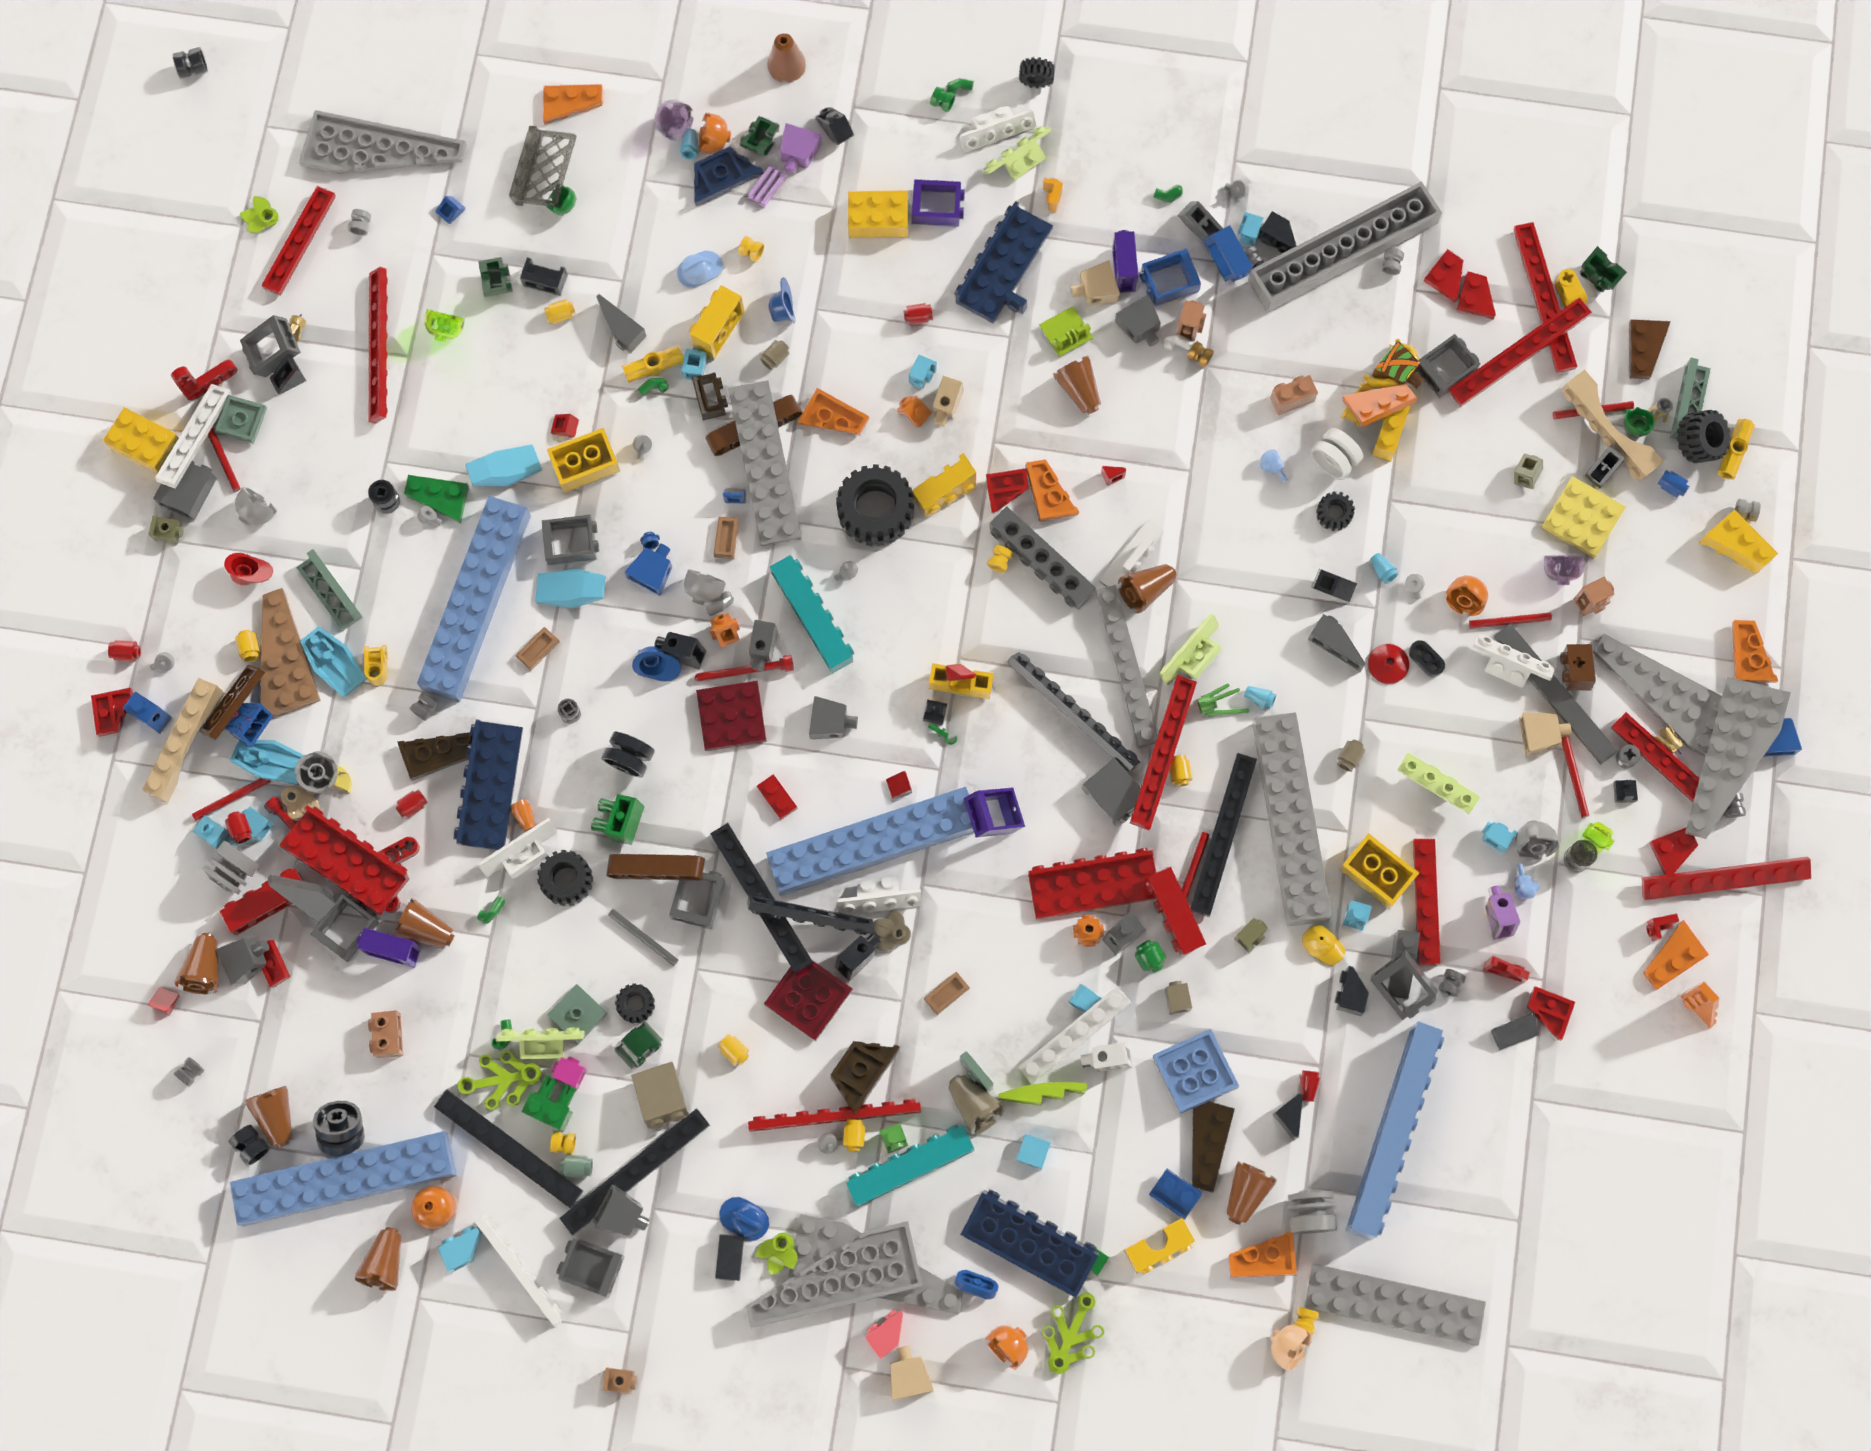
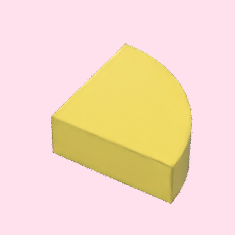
M338 766V777L333 787L350 793L352 789L350 775L345 769Z

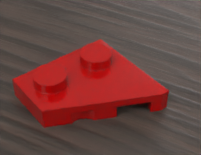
M1026 468L986 474L992 514L1029 490Z

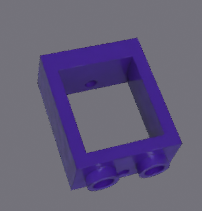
M914 179L912 224L959 227V219H963L964 207H960V203L965 200V189H961V182ZM922 191L956 193L954 213L921 211Z
M1120 230L1114 232L1112 246L1115 280L1119 293L1136 292L1139 275L1135 232Z
M1013 787L979 790L964 798L976 838L1013 834L1025 827ZM998 800L1006 826L994 827L987 801Z
M364 928L363 932L359 933L356 941L357 948L366 955L415 968L421 947L411 940Z

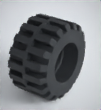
M1705 410L1689 413L1679 422V428H1677L1678 437L1676 438L1679 443L1678 448L1682 451L1681 454L1683 457H1686V460L1692 461V463H1703L1723 458V455L1727 454V449L1730 447L1731 431L1727 420H1724V416L1719 414L1718 411Z
M561 850V853L555 851L552 852L553 856H546L545 863L541 862V870L537 872L539 876L537 881L543 894L553 903L560 904V906H565V904L573 906L576 901L578 903L582 902L581 898L589 895L588 890L592 889L591 882L593 881L592 870L586 860L580 854L577 855L571 850L570 852ZM567 867L575 869L577 878L572 886L560 889L554 885V877L559 870Z

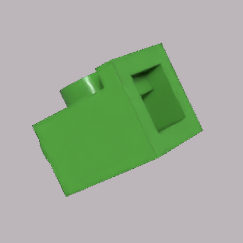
M900 1123L880 1130L888 1153L908 1146Z

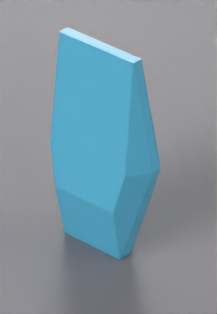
M533 444L497 450L465 464L472 486H510L542 471Z
M579 569L538 574L535 602L573 609L604 599L606 576Z
M318 626L300 640L314 672L342 697L348 695L367 679L347 645Z
M257 740L252 748L238 741L230 762L259 778L298 785L295 768L297 762L304 755L275 740Z

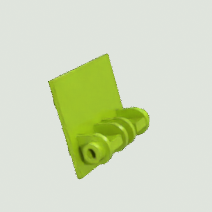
M1074 306L1039 324L1059 357L1094 339L1090 333L1091 328L1089 324L1083 322Z

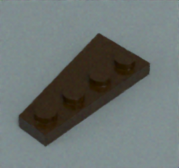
M470 732L452 736L443 735L436 736V738L397 741L410 780H416L469 760L467 748L468 744L472 745L473 737L470 736Z
M1210 1101L1193 1108L1192 1186L1196 1189L1210 1193L1214 1192L1235 1108Z

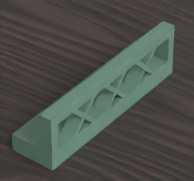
M1691 357L1685 365L1670 438L1677 439L1678 424L1687 415L1690 406H1692L1695 412L1702 411L1711 368L1699 366V359ZM1696 371L1704 373L1703 380L1698 383L1695 380ZM1696 388L1700 396L1693 401L1691 393L1692 389Z
M314 549L306 553L309 559L296 568L340 629L344 631L363 618V616ZM313 563L316 566L315 576L306 575L304 569ZM318 580L327 581L326 591L317 590ZM329 596H337L339 598L338 607L328 605ZM340 612H349L352 618L342 624L339 620Z

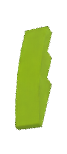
M1050 1082L1022 1086L999 1093L998 1100L1041 1106L1042 1097L1063 1100L1064 1092L1085 1094L1087 1083Z

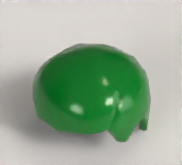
M559 185L549 195L546 207L556 215H565L571 212L577 200L575 192L570 187Z
M1636 407L1633 410L1627 409L1623 419L1624 430L1634 437L1648 435L1654 428V417L1648 410L1640 409V407Z

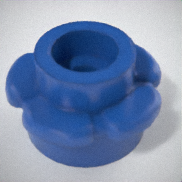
M646 532L640 538L644 549L652 550L659 546L658 540H660V536L658 534L655 535L654 532Z

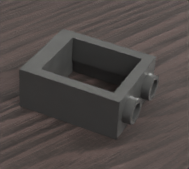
M276 315L271 316L240 339L243 353L246 355L249 368L254 375L268 377L277 369L287 354H291L294 358L301 353L287 318ZM273 332L280 350L263 361L256 344Z
M1453 334L1419 359L1420 366L1417 372L1435 394L1441 398L1449 392L1450 388L1476 371L1480 366L1477 355L1468 350L1464 340ZM1451 348L1468 369L1449 383H1446L1430 362Z
M591 515L541 520L544 554L548 565L597 559L596 553L599 552V542L595 540L594 533H598L597 523L592 520ZM587 527L589 551L555 555L553 531Z
M709 871V874L703 872L702 880L717 883L707 917L678 909L687 880H679L669 917L672 920L712 930L725 885V879L721 877L722 874L714 871Z
M342 894L335 902V906L324 916L310 935L346 962H349L358 950V945L356 944L357 937L348 949L345 950L326 936L325 933L347 905L369 920L364 928L374 930L379 921L375 918L377 914L368 907L365 910L358 906L361 903L351 895L346 897Z
M1406 950L1371 975V982L1402 1020L1407 1017L1409 1019L1419 1013V1008L1424 1005L1427 1007L1437 999V988ZM1404 966L1410 970L1427 992V994L1403 1009L1383 984V981Z

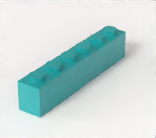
M789 555L769 566L771 574L830 672L833 674L851 664L854 651L849 643L845 645L842 640L844 635L838 626L835 628L831 622L834 620L828 609L824 610L821 604L824 602L819 593H814L811 589L813 584L808 576L804 577L801 570H803V567L799 560H794Z
M954 1125L946 1129L947 1134L940 1137L938 1134L926 1139L928 1143L922 1146L917 1143L907 1148L908 1152L901 1156L899 1153L888 1157L889 1162L880 1165V1162L868 1167L869 1171L862 1175L860 1172L849 1176V1181L845 1183L857 1208L973 1152L975 1149L964 1126L958 1127V1125Z

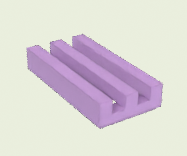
M769 165L748 194V198L766 207L787 178V175ZM779 177V179L773 185V187L765 196L763 201L760 200L762 196L765 194V192L769 189L770 185L773 183L775 178Z

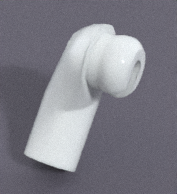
M1174 335L1164 340L1163 347L1167 351H1172L1175 346H1181L1190 351L1194 342L1182 335Z

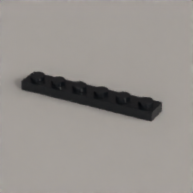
M749 895L747 901L748 910L758 915L767 913L772 914L773 917L783 919L784 917L792 918L793 921L798 923L807 921L819 927L828 925L833 926L834 929L839 931L853 930L859 935L873 934L875 927L873 920L752 895Z

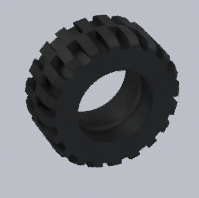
M873 464V468H868L867 465L862 466L861 471L857 472L855 469L851 472L850 478L845 477L842 481L843 486H839L836 506L842 528L846 529V534L849 537L854 536L855 541L862 543V540L866 541L868 546H872L873 543H878V546H884L885 541L893 543L896 536L901 538L905 534V529H909L911 519L914 517L913 491L909 487L907 479L905 477L901 478V473L897 470L891 472V467L885 465L884 468H879V464ZM881 491L894 499L895 507L887 517L880 520H870L858 513L856 503L861 496L868 492Z

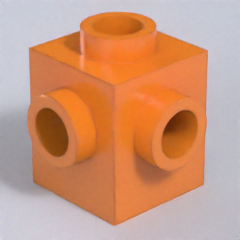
M729 613L719 614L710 620L712 626L709 629L713 640H718L721 648L740 640L737 633L740 630L736 618L731 619Z
M1093 915L1082 916V919H1078L1077 925H1073L1074 938H1078V944H1083L1084 947L1096 946L1100 942V937H1104V926L1099 924V918L1094 919ZM1085 927H1092L1093 931L1088 933Z

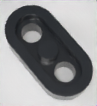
M1418 640L1412 643L1409 648L1410 658L1428 676H1440L1445 669V662L1441 656L1425 641ZM1416 650H1421L1422 655H1417ZM1434 664L1437 667V669L1432 670L1430 668V665Z

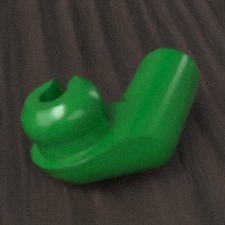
M957 78L947 83L946 93L952 92L956 94L959 88L973 90L974 81Z
M1174 185L1167 191L1156 188L1153 198L1172 203L1182 196L1183 188L1180 185Z
M650 378L638 387V391L643 396L652 389H658L663 393L669 389V385L664 378Z
M497 896L487 912L481 910L478 913L477 919L482 921L483 924L490 923L501 911L505 900Z
M510 1019L500 1021L501 1031L512 1029ZM494 1038L492 1040V1047L497 1050H503L511 1041H496Z

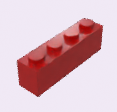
M1166 867L1145 877L1147 881L1144 883L1149 895L1153 894L1155 899L1153 905L1157 913H1161L1164 918L1162 924L1167 933L1170 932L1173 938L1171 944L1175 952L1185 955L1206 945L1205 939L1172 868Z
M295 868L287 869L280 874V877L304 881L300 872ZM267 880L261 884L262 887L244 893L242 895L243 898L226 903L219 912L230 932L237 936L293 903L271 888Z

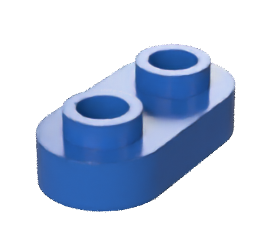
M960 1270L955 1278V1285L958 1289L983 1299L995 1298L999 1288L995 1280L969 1270Z

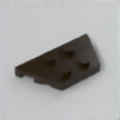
M853 1041L834 1068L830 1078L854 1114L857 1115L900 1051V1046L893 1045V1047L880 1046V1043L866 1044Z

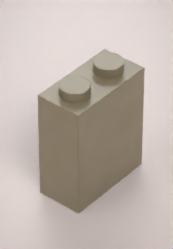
M673 1062L631 1075L643 1120L648 1129L659 1128L664 1123L670 1121H680L689 1115Z

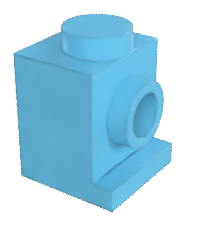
M1244 212L1238 234L1241 235L1239 240L1241 245L1255 246L1263 217Z
M697 348L692 350L686 349L681 371L683 379L692 380V377L704 375L707 361L706 352Z
M918 355L909 373V383L917 389H924L926 383L931 382L933 374L937 371V362Z
M1488 821L1482 830L1484 836L1481 840L1504 853L1518 832L1515 830L1509 832L1508 827L1499 822L1490 823Z
M1351 900L1347 905L1342 925L1363 931L1364 926L1368 922L1372 906Z

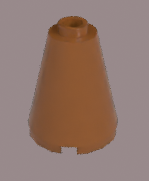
M786 33L776 36L767 61L770 75L779 82L788 81L789 83L798 80L804 74L806 67L803 53L792 36Z
M1089 356L1082 357V361L1079 363L1075 360L1058 369L1057 373H1053L1056 381L1083 413L1087 412L1090 415L1099 410L1098 406L1101 404Z
M1168 564L1130 573L1119 578L1118 584L1121 583L1122 585L1119 591L1130 609L1135 608L1137 610L1135 613H1142L1176 581L1177 574L1175 569Z
M413 898L407 904L398 921V927L393 932V936L443 949L445 945L450 946L455 937L452 934L453 929Z
M202 933L195 938L175 979L176 987L180 984L184 986V991L207 995L208 991L213 990V994L218 991V955L216 952L218 943L212 934Z
M282 1086L246 1099L247 1108L270 1145H276L277 1148L289 1145L288 1140L292 1139L287 1087Z
M1238 1161L1235 1167L1226 1212L1230 1216L1228 1220L1238 1225H1241V1222L1246 1223L1275 1186L1277 1179L1272 1175L1267 1177L1264 1171Z
M386 1227L385 1230H380L355 1273L356 1282L371 1288L373 1285L380 1287L379 1290L396 1291L401 1250V1235L398 1234L397 1229Z

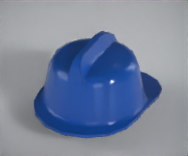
M782 277L780 281L781 291L771 297L768 304L769 312L774 322L791 320L795 323L796 318L793 311L791 289L786 278Z
M648 646L638 650L637 656L632 662L633 671L637 675L657 681H672L681 673L680 662L675 657L663 653L655 646Z
M732 1197L721 1206L719 1215L722 1225L736 1235L743 1236L744 1239L751 1241L760 1239L768 1231L769 1217L767 1213L752 1202L741 1197Z

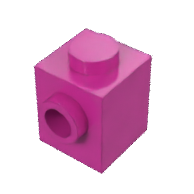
M568 1056L567 1059L561 1057L560 1061H556L551 1072L554 1079L579 1089L587 1069L579 1065V1060Z

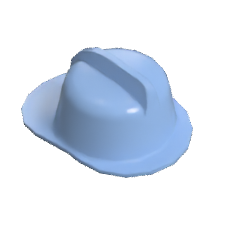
M702 251L689 255L680 263L677 269L678 279L686 287L695 288L716 278L721 273L723 268L722 259L712 251Z

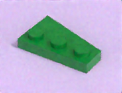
M408 475L404 495L424 506L433 508L438 513L446 515L461 524L469 485L463 482Z

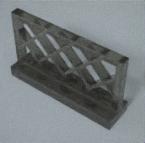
M529 126L509 193V197L515 205L523 206L526 203L557 206L577 137L574 133L539 130L537 126ZM543 137L552 138L553 141L544 147L542 146ZM564 139H569L568 144L561 149L558 143ZM556 145L559 151L549 156L546 151ZM545 153L548 158L538 164L536 162L537 157ZM563 155V162L555 166L553 160ZM551 162L554 168L544 174L541 168ZM540 171L542 176L533 182L531 180L532 175ZM557 172L559 174L558 180L551 184L548 178ZM546 180L549 186L539 192L536 186ZM533 188L536 190L537 194L531 198L526 197L528 191ZM552 190L554 192L552 200H545L542 196Z

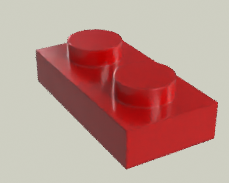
M774 774L757 785L758 790L780 820L798 809Z
M268 940L266 942L269 945V950L263 953L266 966L262 968L269 987H276L291 976L275 941Z

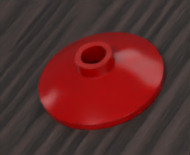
M1383 644L1371 652L1368 658V669L1377 681L1384 684H1394L1401 681L1407 675L1409 658L1399 646ZM1387 659L1393 660V664H1392V665L1387 664L1386 660H1387Z

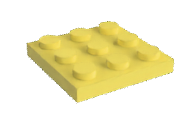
M1572 476L1541 528L1595 559L1626 507Z

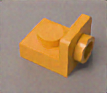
M1044 178L1043 190L1048 191L1046 202L1049 203L1048 210L1056 212L1063 193V183L1055 178Z

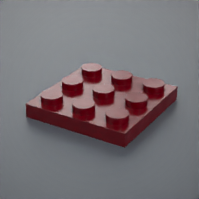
M758 680L696 690L705 751L767 742Z
M813 961L814 964L796 975L790 967L764 1002V1005L816 1042L853 991V988Z

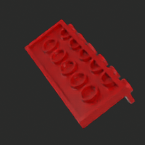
M306 805L304 808L306 813L279 844L280 847L381 916L410 880L407 874L408 870L399 863L396 865L392 863L390 857L385 853L374 851V847L369 842L358 840L357 835L351 830L347 829L345 831L340 828L341 825L335 819L324 817V813L317 807L312 809Z
M1141 848L1135 850L1136 853L1127 854V851L1115 853L1113 857L1099 855L1095 856L1094 860L1086 861L1085 858L1073 860L1071 864L1057 862L1052 864L1053 867L1044 868V865L1032 867V870L1028 871V878L1036 919L1155 900L1153 894L1149 895L1144 885L1147 882L1145 877L1156 873L1153 850L1148 851V848Z

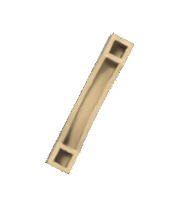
M1585 369L1561 389L1566 400L1574 404L1578 414L1585 417L1591 429L1603 438V443L1607 447L1612 445L1626 457L1623 463L1627 466L1633 478L1638 479L1640 482L1664 463L1651 446L1630 440L1610 423L1600 404L1598 384Z
M201 678L197 679L142 789L148 795L164 802H169L178 784L180 771L188 749L202 724L216 708L224 692L217 685Z

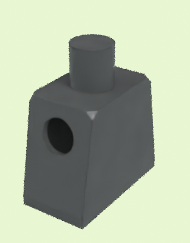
M1149 295L1116 313V324L1134 343H1139L1145 339L1148 345L1152 347L1160 341L1156 332L1160 330L1161 322Z
M754 620L749 647V655L753 659L752 669L764 671L765 661H772L778 635L775 623Z
M814 696L809 730L810 739L843 738L845 728L857 729L858 717L847 716V705Z
M1130 912L1115 924L1102 940L1117 956L1144 933L1146 929Z
M243 938L216 949L231 986L245 985L266 966L263 953L269 950V945L263 939L257 942L255 938Z
M612 1184L593 1222L596 1228L629 1236L634 1227L644 1231L649 1224V1218L641 1215L643 1207L637 1200Z

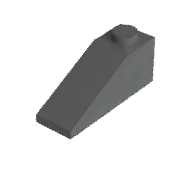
M1190 201L1177 215L1201 240L1223 228L1199 201Z
M598 294L596 297L616 341V346L622 351L626 349L632 353L645 339V329L602 295Z
M1323 614L1308 640L1361 672L1366 663L1336 618Z
M270 875L268 877V883L271 888L318 923L336 904L334 893L327 887L322 888L318 884Z
M1398 930L1394 934L1391 960L1406 950L1416 962L1420 933ZM1406 966L1389 977L1388 990L1395 998L1409 999L1413 974Z

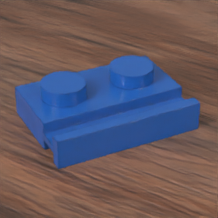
M1166 1168L1149 1193L1151 1197L1183 1218V1220L1186 1219L1203 1194L1168 1168Z

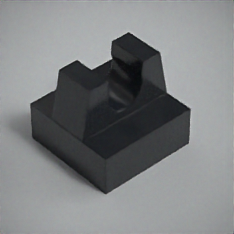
M927 699L923 721L943 725L948 704Z
M1616 780L1613 782L1615 803L1638 801L1636 780Z

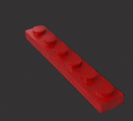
M316 186L261 285L263 289L280 296L282 295L335 200L336 195L334 192Z
M1625 712L1612 725L1611 729L1628 745L1636 746L1640 751V755L1691 802H1694L1700 778L1633 717Z
M1413 839L1414 869L1419 872L1414 879L1416 932L1420 933L1417 952L1418 965H1440L1435 839Z

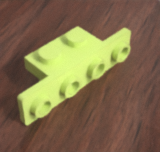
M1042 126L1032 131L1033 135L1031 137L1022 138L1017 142L1018 146L1003 151L1001 153L1002 157L987 162L985 164L986 168L982 172L990 174L1004 164L1011 178L1016 180L1046 159L1037 141L1051 132V128H1043Z
M1210 614L1204 619L1198 629L1189 636L1186 643L1176 651L1168 664L1163 666L1159 675L1166 685H1169L1180 671L1196 680L1222 650L1219 644L1209 639L1219 627L1215 615Z
M1410 753L1406 754L1397 769L1400 773L1467 814L1472 812L1480 799L1479 795L1459 784L1454 778L1444 775L1438 768L1428 765Z
M576 1027L567 1028L566 1031H558L557 1028H547L544 1032H536V1029L533 1028L524 1029L523 1032H515L514 1029H504L502 1033H498L496 1041H520V1059L564 1058V1040L583 1039L585 1031H579V1028Z

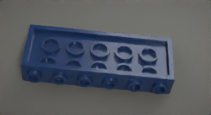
M1017 201L1012 206L1009 205L1004 214L1005 218L997 223L994 230L995 234L987 239L984 246L985 250L977 255L973 269H968L964 277L966 280L962 285H958L954 293L956 295V304L993 324L1006 305V296L1010 291L1014 292L1053 229L1052 224L1020 208Z
M478 719L475 720V724H471L470 736L473 739L472 745L468 744L467 757H470L469 765L464 767L463 777L466 778L465 786L461 787L460 798H463L462 807L459 806L457 810V819H460L459 827H455L453 836L458 845L499 850L505 846L523 727L483 722Z
M991 1189L988 1191L984 1190L960 1235L1077 1298L1099 1255V1252L1096 1251L1097 1247L1089 1242L1084 1244L1078 1241V1237L1069 1231L1063 1233L1051 1221L1047 1220L1045 1223L1039 1220V1215L1030 1210L1025 1212L1019 1209L1020 1205L1012 1200L1004 1201L996 1191Z

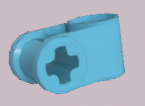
M1079 984L1068 1002L1078 1010L1086 1012L1102 998L1086 986Z

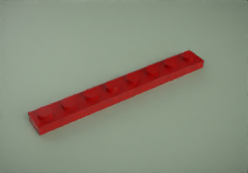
M1534 222L1515 225L1513 232L1542 324L1561 310ZM1565 333L1548 345L1556 373L1575 370L1578 367L1568 333Z
M378 267L369 273L368 422L375 424L387 418L388 278L387 269L383 267Z
M1579 297L1450 388V395L1462 407L1591 316L1592 311Z
M1177 675L1129 824L1148 831L1151 829L1197 681Z
M1800 857L1642 877V898L1650 900L1811 879V859L1809 857Z
M916 1099L903 1100V1104L894 1105V1101L881 1103L882 1106L873 1107V1104H863L857 1115L853 1113L849 1106L839 1107V1111L830 1112V1109H819L817 1114L800 1111L796 1112V1116L787 1117V1113L775 1114L772 1119H766V1116L753 1117V1121H748V1128L750 1132L844 1122L846 1120L921 1113L920 1102H916Z

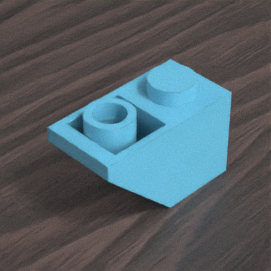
M251 806L248 809H244L241 813L246 815L252 830V839L242 844L261 842L274 826ZM230 834L224 839L230 845H238L231 839Z
M468 1227L462 1231L463 1235L457 1238L451 1236L442 1241L443 1245L437 1247L449 1272H454L472 1263L483 1233L480 1228Z

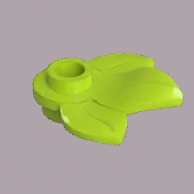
M259 196L253 197L254 208L240 212L242 219L249 224L247 232L250 233L262 232L266 227L274 226L279 220V215L275 209L271 208L270 202Z
M785 1232L778 1233L774 1239L764 1240L756 1251V1257L767 1259L770 1275L781 1272L785 1266L789 1269H794L798 1260L797 1253L793 1248L794 1240L790 1234ZM783 1240H786L787 1245L784 1248H782L781 1242Z

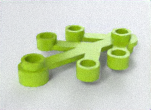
M506 1050L500 1055L501 1061L505 1064H511L520 1071L509 1073L495 1063L492 1057L485 1054L479 1058V1064L483 1068H489L499 1076L479 1080L463 1077L458 1082V1089L461 1093L470 1095L475 1089L499 1085L493 1095L485 1101V1106L489 1110H496L499 1107V1100L512 1082L520 1081L515 1091L508 1094L506 1098L509 1105L517 1106L520 1103L521 1095L528 1085H534L541 1080V1068L534 1063L525 1065L516 1059L512 1052ZM505 1054L511 1055L509 1061H504ZM489 1058V1064L483 1065V1059ZM529 1071L535 1072L533 1078L528 1077ZM466 1083H471L470 1090H465L464 1086ZM512 1096L517 1097V1101L515 1103L510 1102V1098ZM490 1100L496 1101L494 1107H489Z
M1083 1293L1079 1296V1309L1069 1330L1063 1316V1307L1056 1305L1051 1309V1315L1055 1318L1063 1339L1060 1351L1054 1339V1328L1052 1326H1045L1042 1329V1336L1046 1339L1051 1352L1048 1366L1055 1374L1065 1373L1069 1369L1070 1363L1084 1358L1090 1359L1095 1355V1349L1090 1345L1084 1346L1082 1351L1068 1355L1071 1346L1092 1338H1101L1104 1335V1328L1101 1325H1095L1090 1330L1077 1334L1087 1311L1095 1306V1298L1090 1293ZM1085 1297H1088L1091 1300V1304L1089 1306H1085L1083 1304V1299ZM1055 1308L1061 1309V1316L1057 1317L1054 1315L1053 1311ZM1099 1327L1102 1330L1100 1336L1094 1335V1328ZM1050 1328L1053 1332L1052 1336H1045L1044 1330ZM1086 1348L1092 1349L1093 1353L1089 1357L1084 1354ZM1057 1358L1063 1360V1365L1061 1367H1057L1055 1365V1360Z

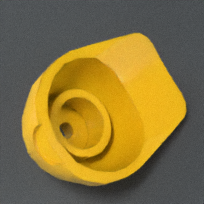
M1323 925L1310 926L1302 936V944L1306 951L1327 965H1336L1345 956L1343 945L1334 933Z

